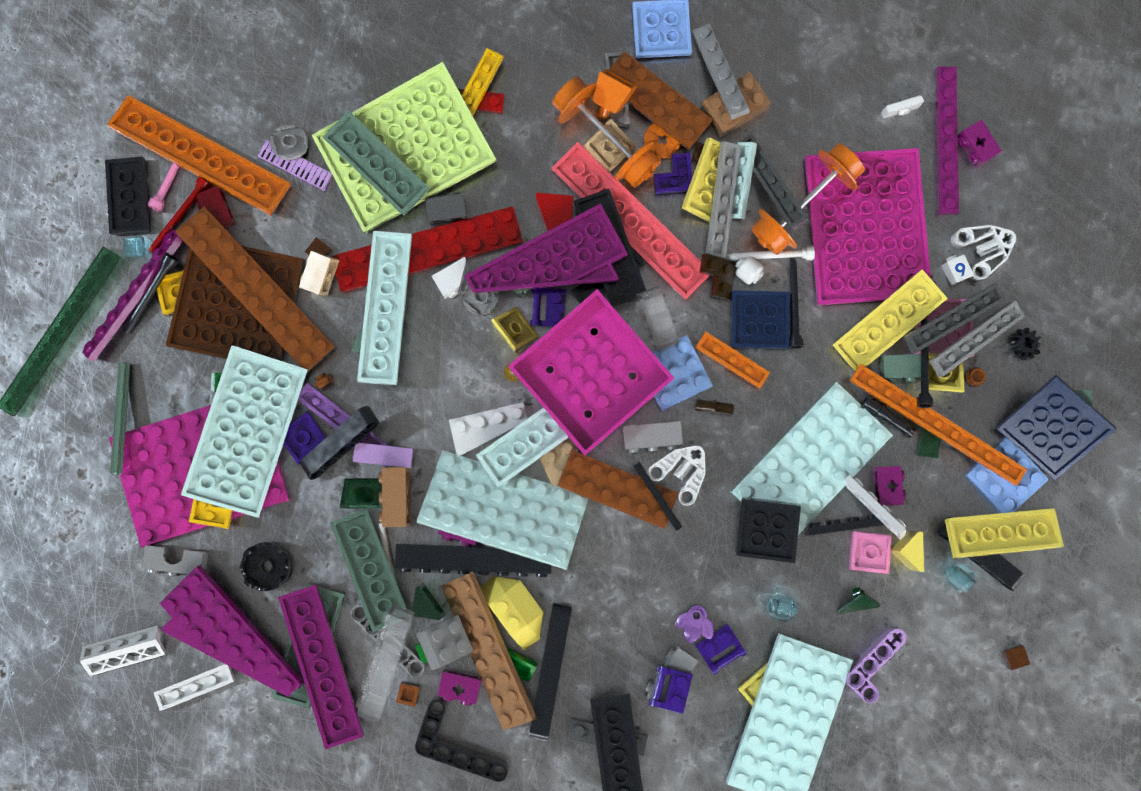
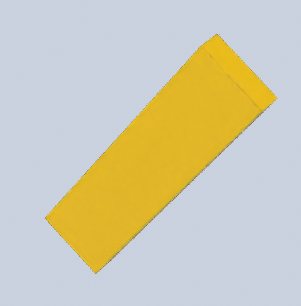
M486 48L461 95L472 116L504 59L503 55L489 48Z

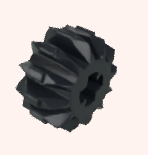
M1029 328L1017 329L1016 334L1010 335L1012 340L1008 341L1007 344L1012 345L1009 351H1015V358L1020 356L1021 360L1033 359L1035 357L1034 354L1038 355L1040 353L1038 348L1042 347L1043 344L1038 343V340L1042 337L1035 336L1037 331L1033 330L1030 332Z

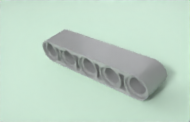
M361 603L351 609L352 619L409 675L418 677L424 673L427 663H422L417 651L391 626L372 633L366 615L364 617L357 615L358 607H362ZM389 634L393 637L392 644L385 642V635ZM399 648L406 649L408 653L406 658L399 656ZM413 662L421 664V671L417 672L412 668Z

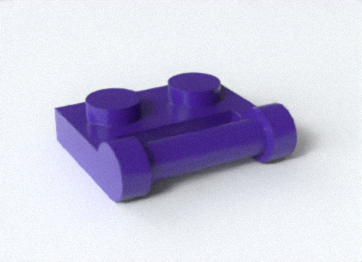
M532 289L533 312L530 326L553 328L565 317L566 290ZM541 295L547 296L545 320H540Z
M728 624L714 631L712 639L704 638L695 644L714 675L719 672V669L739 656L743 657L747 654ZM734 644L736 650L713 663L711 658Z
M658 665V676L653 696L650 698L648 705L683 714L693 674ZM666 674H669L671 678L664 702L660 700Z

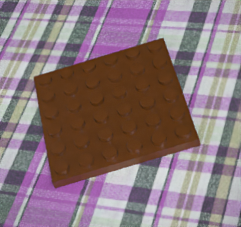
M242 246L295 303L305 260L303 258ZM189 247L165 346L227 359L233 345L282 361L284 348Z

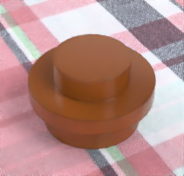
M974 367L968 370L966 380L972 386H980L985 382L986 374L981 368Z
M325 372L315 378L316 382L313 384L321 389L332 382L331 374L326 375Z

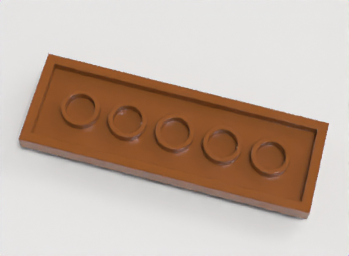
M625 51L609 69V71L637 85L627 103L688 150L691 149L712 123L713 119Z
M570 451L557 484L558 487L665 529L668 518L641 477L576 451ZM654 483L672 510L678 492Z

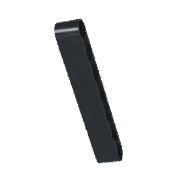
M553 603L534 704V713L537 718L531 721L528 738L548 741L572 606Z

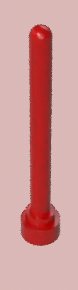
M200 176L197 178L194 186L195 189L149 247L151 253L160 247L165 235L175 228L197 199L196 194L211 188L212 185Z

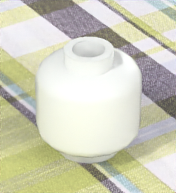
M752 256L746 259L742 257L736 264L738 268L736 276L748 285L756 284L765 273L763 272V265Z

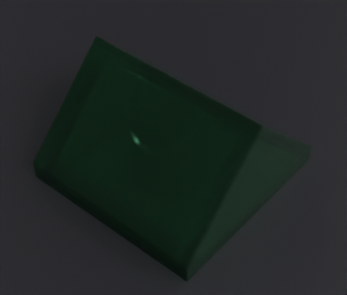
M379 478L345 479L340 509L382 508V504L379 503V492H382V484H379Z
M424 583L417 586L411 616L433 620L443 618L446 613Z

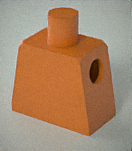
M607 69L600 71L593 96V102L600 106L597 115L603 119H608L610 112L615 114L620 112L637 88V85Z

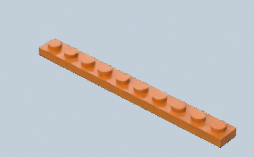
M859 364L851 376L850 382L1012 485L1017 486L1027 471L1020 464L935 410L917 407L916 398L864 365Z

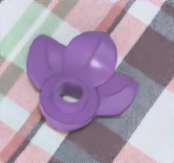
M694 605L688 612L680 614L677 618L676 627L684 629V637L688 643L695 642L701 635L707 639H712L714 626L712 621L707 618V611L703 606ZM695 612L700 613L699 619L694 617Z

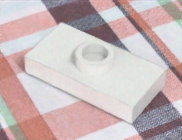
M919 95L887 105L881 112L883 119L897 114L903 116L910 113V110L921 106L924 102L923 97Z

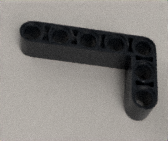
M440 696L433 698L428 705L415 743L416 752L423 757L496 782L505 780L509 770L506 761L438 738L448 704ZM433 703H441L443 710H434ZM427 722H434L436 724V729L429 730L427 728ZM423 740L427 741L430 748L423 749L420 746V742ZM439 748H447L449 752L448 755H441L439 753ZM460 753L465 754L467 761L460 762L457 755ZM483 760L486 763V767L478 768L476 761ZM500 766L505 772L502 775H498L495 773L494 768Z

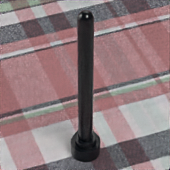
M164 253L161 258L162 266L123 328L124 333L129 334L168 270H171L172 267L175 268L179 260L174 256Z
M791 258L789 260L792 335L789 339V348H803L804 339L799 335L797 260Z
M923 319L921 321V326L926 324L928 320ZM929 346L921 350V393L917 397V407L919 408L933 407V397L929 393Z

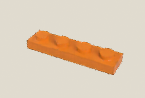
M706 331L695 349L758 389L762 387L771 373Z

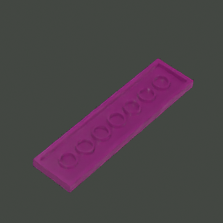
M315 584L278 597L325 750L363 737L364 732L318 585Z

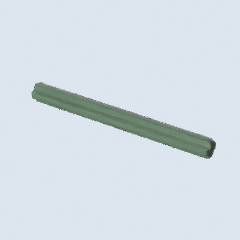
M126 362L118 364L110 473L113 475H121L123 472L130 364Z

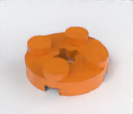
M654 123L647 128L644 135V145L649 141H654L655 144L652 151L658 158L669 159L671 154L678 152L680 147L678 141ZM660 136H661V137H665V138H666V140H665V141H666V144H664V143H660V144H659V143H658V141H659V138H658V137H660Z

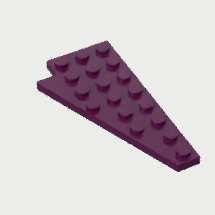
M600 203L464 276L473 293L615 282L619 278L611 264L624 258L628 253Z
M201 565L195 567L159 603L172 617L161 628L163 632L287 697L304 683Z

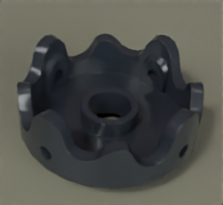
M261 542L244 551L239 569L244 577V584L247 587L259 591H270L285 583L291 571V561L288 553L280 545L273 542ZM264 561L271 563V570L269 572H265L262 569Z

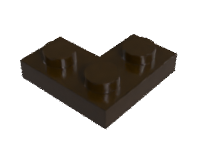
M706 253L702 254L699 273L714 277L711 296L723 300H731L737 263Z

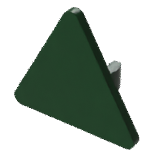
M860 587L852 589L855 598L840 608L838 614L879 608L880 603L865 594L864 590H861Z

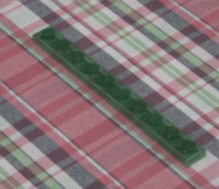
M104 246L101 248L0 399L1 410L14 417L17 415L122 257Z

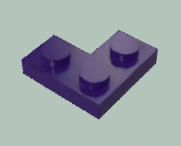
M690 153L671 154L672 173L654 174L655 194L688 191L692 180Z

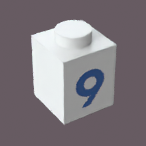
M955 254L947 258V262L941 266L950 286L974 276L965 255L958 257Z

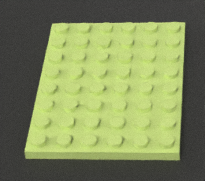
M443 62L352 112L359 121L430 188L413 207L497 161ZM337 120L312 134V137L362 231L366 234L401 213L322 138L339 121Z

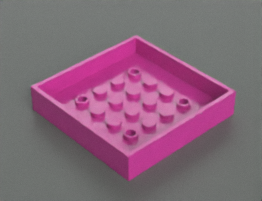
M598 289L508 366L584 455L588 454L674 379L671 373ZM591 329H597L598 334L592 335L590 333ZM549 366L554 368V371L551 374L546 372V369ZM634 372L636 374V378L634 380H631L629 378V373ZM585 411H591L592 416L586 418L584 416Z

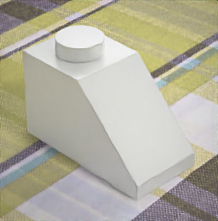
M465 257L432 276L445 299L457 296L459 294L458 291L462 289L464 275L468 266Z

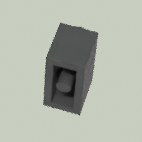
M452 192L448 196L442 197L441 195H432L430 198L425 199L430 225L452 223L467 219L465 198L459 192Z

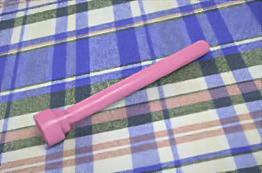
M172 163L157 195L150 198L147 204L149 207L162 212L165 206V200L163 199L180 166Z

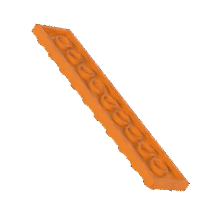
M129 95L107 123L110 129L198 177L200 176L209 183L218 186L220 189L270 216L291 187L290 182Z

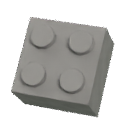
M458 615L447 618L416 633L431 670L441 668L473 652V648Z

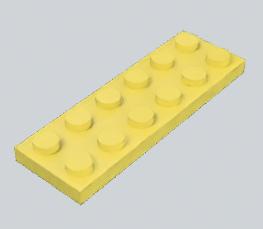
M922 269L839 338L832 346L854 371L859 364L867 367L948 298Z
M1055 508L945 519L953 559L1053 549L1064 546Z

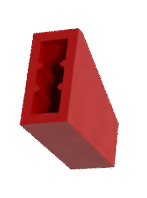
M536 192V202L547 231L572 219L574 196Z

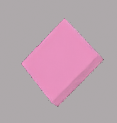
M852 531L849 570L889 574L892 535Z

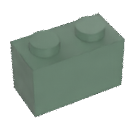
M921 354L883 355L879 357L880 376L890 383H898V380L905 379L906 383L917 382V379L921 378Z

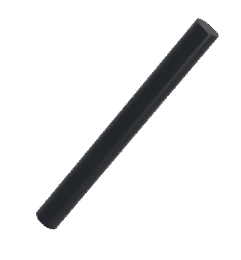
M640 462L636 463L634 468L675 530L681 529L683 526Z

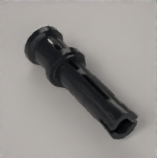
M868 394L862 401L861 408H866L874 414L875 418H882L908 438L913 436L914 433L912 432H915L916 428L887 409L885 403H880L871 394Z

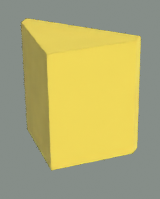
M517 307L491 320L494 327L515 354L539 337Z
M929 353V360L938 354ZM929 362V389L963 393V362L943 377H938Z
M907 531L906 536L891 548V552L909 570L924 572L923 532Z

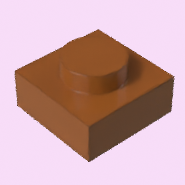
M401 682L396 703L415 707L421 686Z

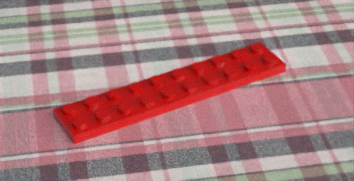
M511 206L413 233L408 275L454 263L463 257L468 259L523 244L514 207ZM372 245L331 256L339 259L335 273L341 293L367 286Z

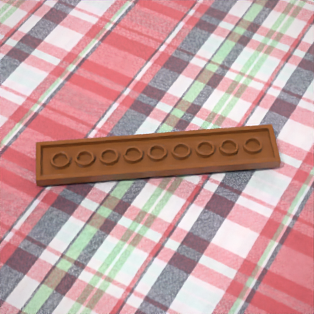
M202 207L175 231L301 368L308 369L307 372L310 371L335 348L326 336L205 207Z

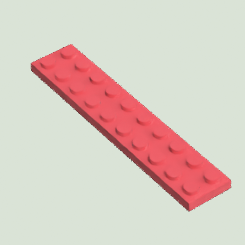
M579 142L551 168L580 198L610 189L630 247L633 250L635 249L637 254L684 300L709 277V275L699 273L701 261L619 181H616L615 177Z

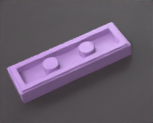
M358 443L354 447L353 462L411 468L414 449Z

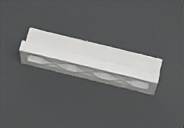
M157 625L83 646L79 661L89 676L163 656L166 654V650L160 642L161 630ZM156 646L158 650L150 651L146 649L148 647ZM131 652L139 653L138 656L134 657L127 654ZM115 657L120 659V661L113 662L109 659ZM98 663L102 665L99 667L92 668L90 664Z

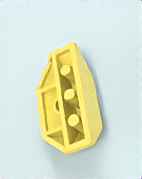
M493 576L480 586L491 610L523 650H526L540 639L544 612L521 580Z

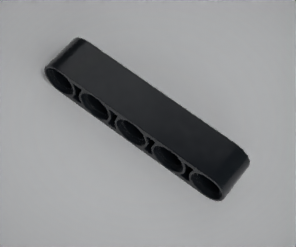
M369 406L358 409L300 461L301 467L310 480H314L324 474L379 425L377 417Z
M944 522L937 533L949 542ZM1000 554L968 557L1013 592L1025 578V574Z

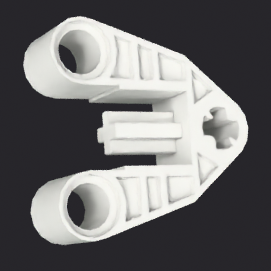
M993 225L961 228L951 236L952 246L958 249L989 238L990 241L976 246V252L980 257L993 251L996 252V254L970 267L974 276L968 278L971 282L977 283L987 278L1008 259L1016 242V235L1013 231ZM959 235L964 236L965 242L960 241ZM975 269L981 271V277L975 273Z
M700 446L676 449L651 465L647 470L652 481H660L682 457L684 460L673 473L682 481L693 467L696 468L678 492V502L685 506L692 505L695 502L705 477V452ZM697 450L700 453L698 454L700 455L699 459H692L691 456L693 454H690L691 451ZM655 467L661 470L659 478H654L651 475V470ZM685 491L689 492L692 496L688 503L682 500V494Z

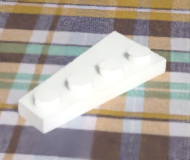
M524 402L449 420L457 456H462L527 420Z

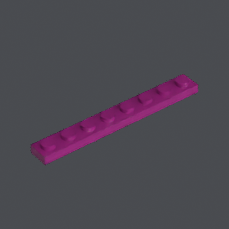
M938 66L936 68L938 215L959 214L957 67Z
M174 230L165 235L163 243L152 253V258L142 266L141 273L136 279L131 281L127 292L118 299V304L107 314L105 322L96 329L91 341L85 344L82 353L89 360L95 362L147 291L162 266L161 258L164 253L173 255L183 242Z

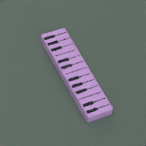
M268 140L265 141L258 154L260 159L323 191L326 190L333 177L331 172L301 157L295 160L279 158L273 153L270 141Z

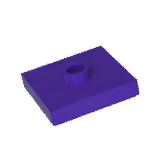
M306 411L290 423L283 444L296 463L300 465V461L327 436L310 412Z

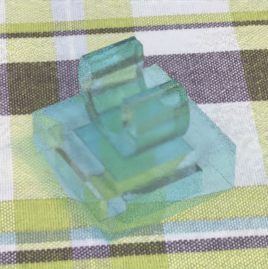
M142 236L123 239L125 258L146 256L145 240Z

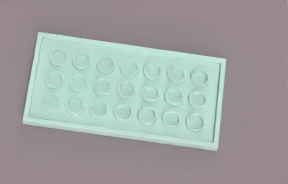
M232 345L181 495L259 518L308 369Z
M835 382L731 493L740 502L743 497L801 504L799 535L845 486L844 479L848 475L853 478L893 435L865 408L862 409L861 404L841 385Z
M442 450L417 518V523L567 570L588 498L520 474L515 475L498 488L479 461Z
M778 633L727 777V785L745 791H808L842 695L847 675L853 663L851 658Z

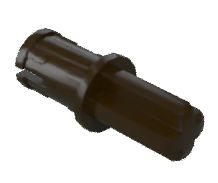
M697 399L695 411L711 412L712 415L715 413L733 415L734 405L716 402V400Z

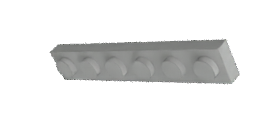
M710 24L692 30L695 42L731 120L748 114L749 107Z
M726 141L720 143L706 253L723 259L726 258L741 148V145Z
M1017 301L1008 303L929 360L938 377H943L1023 319L1025 315Z

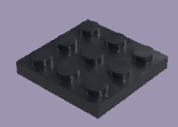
M742 497L736 556L795 563L801 504Z

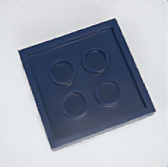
M732 290L731 348L789 349L790 292Z

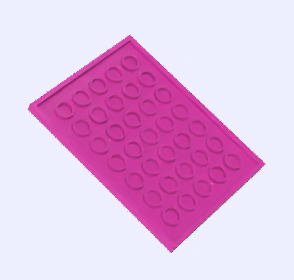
M919 148L854 152L865 167V171L855 180L858 189L852 190L834 177L808 203L811 241L815 250L813 264L817 306L885 301L922 269L931 279ZM806 155L804 157L807 195L831 173L823 164L819 155Z
M211 405L125 432L123 472L120 478L140 548L208 527V525L189 522L193 499L182 496L181 493ZM113 436L109 437L111 447L113 442ZM279 460L277 461L262 509L290 500ZM233 511L231 519L245 514Z

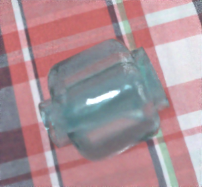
M958 564L956 567L952 565L945 573L948 575L946 583L959 593L963 591L967 593L976 582L974 580L975 574L963 564Z
M776 594L768 600L767 612L772 619L789 622L797 614L798 608L792 597Z

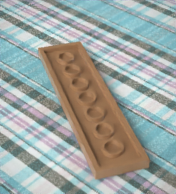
M474 572L441 585L453 616H459L473 648V652L470 655L502 729L506 730L536 719L537 717Z

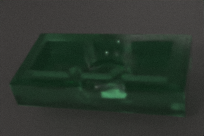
M921 427L917 456L937 459L941 439Z

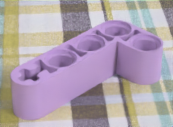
M896 627L887 628L852 663L846 678V684L864 701L874 703L879 698L878 689L869 679L906 642L905 632ZM893 633H896L897 640H894ZM884 645L885 652L879 655L877 652L878 648ZM870 659L871 667L865 669L864 662ZM857 673V681L855 683H851V675ZM867 688L872 690L869 697L864 696V691Z

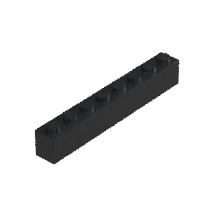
M396 544L395 568H400V572H411L412 569H419L420 573H431V569L439 570V573L450 574V570H458V574H468L470 571H477V575H489V572H497L498 576H508V572L516 573V576L528 577V573H536V577H547V574H551L552 565L496 547Z

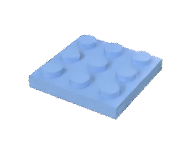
M688 0L632 2L636 59L690 56L692 54Z
M687 335L652 352L674 377L668 385L654 396L661 412L713 386Z
M1005 437L994 449L1027 469L1017 486L1007 482L979 463L965 474L966 478L999 513L1014 512L1048 480L1027 455Z

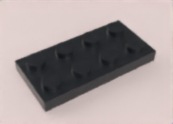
M141 156L105 160L109 234L120 235L150 232L145 158Z

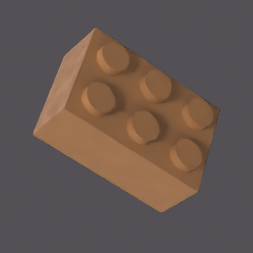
M751 72L736 80L749 107L748 114L731 120L719 92L702 102L700 109L713 119L711 126L720 139L769 108L771 102Z
M382 468V472H379V484H382V492H379V503L382 504V511L379 512V522L382 523V527L412 526L411 468Z

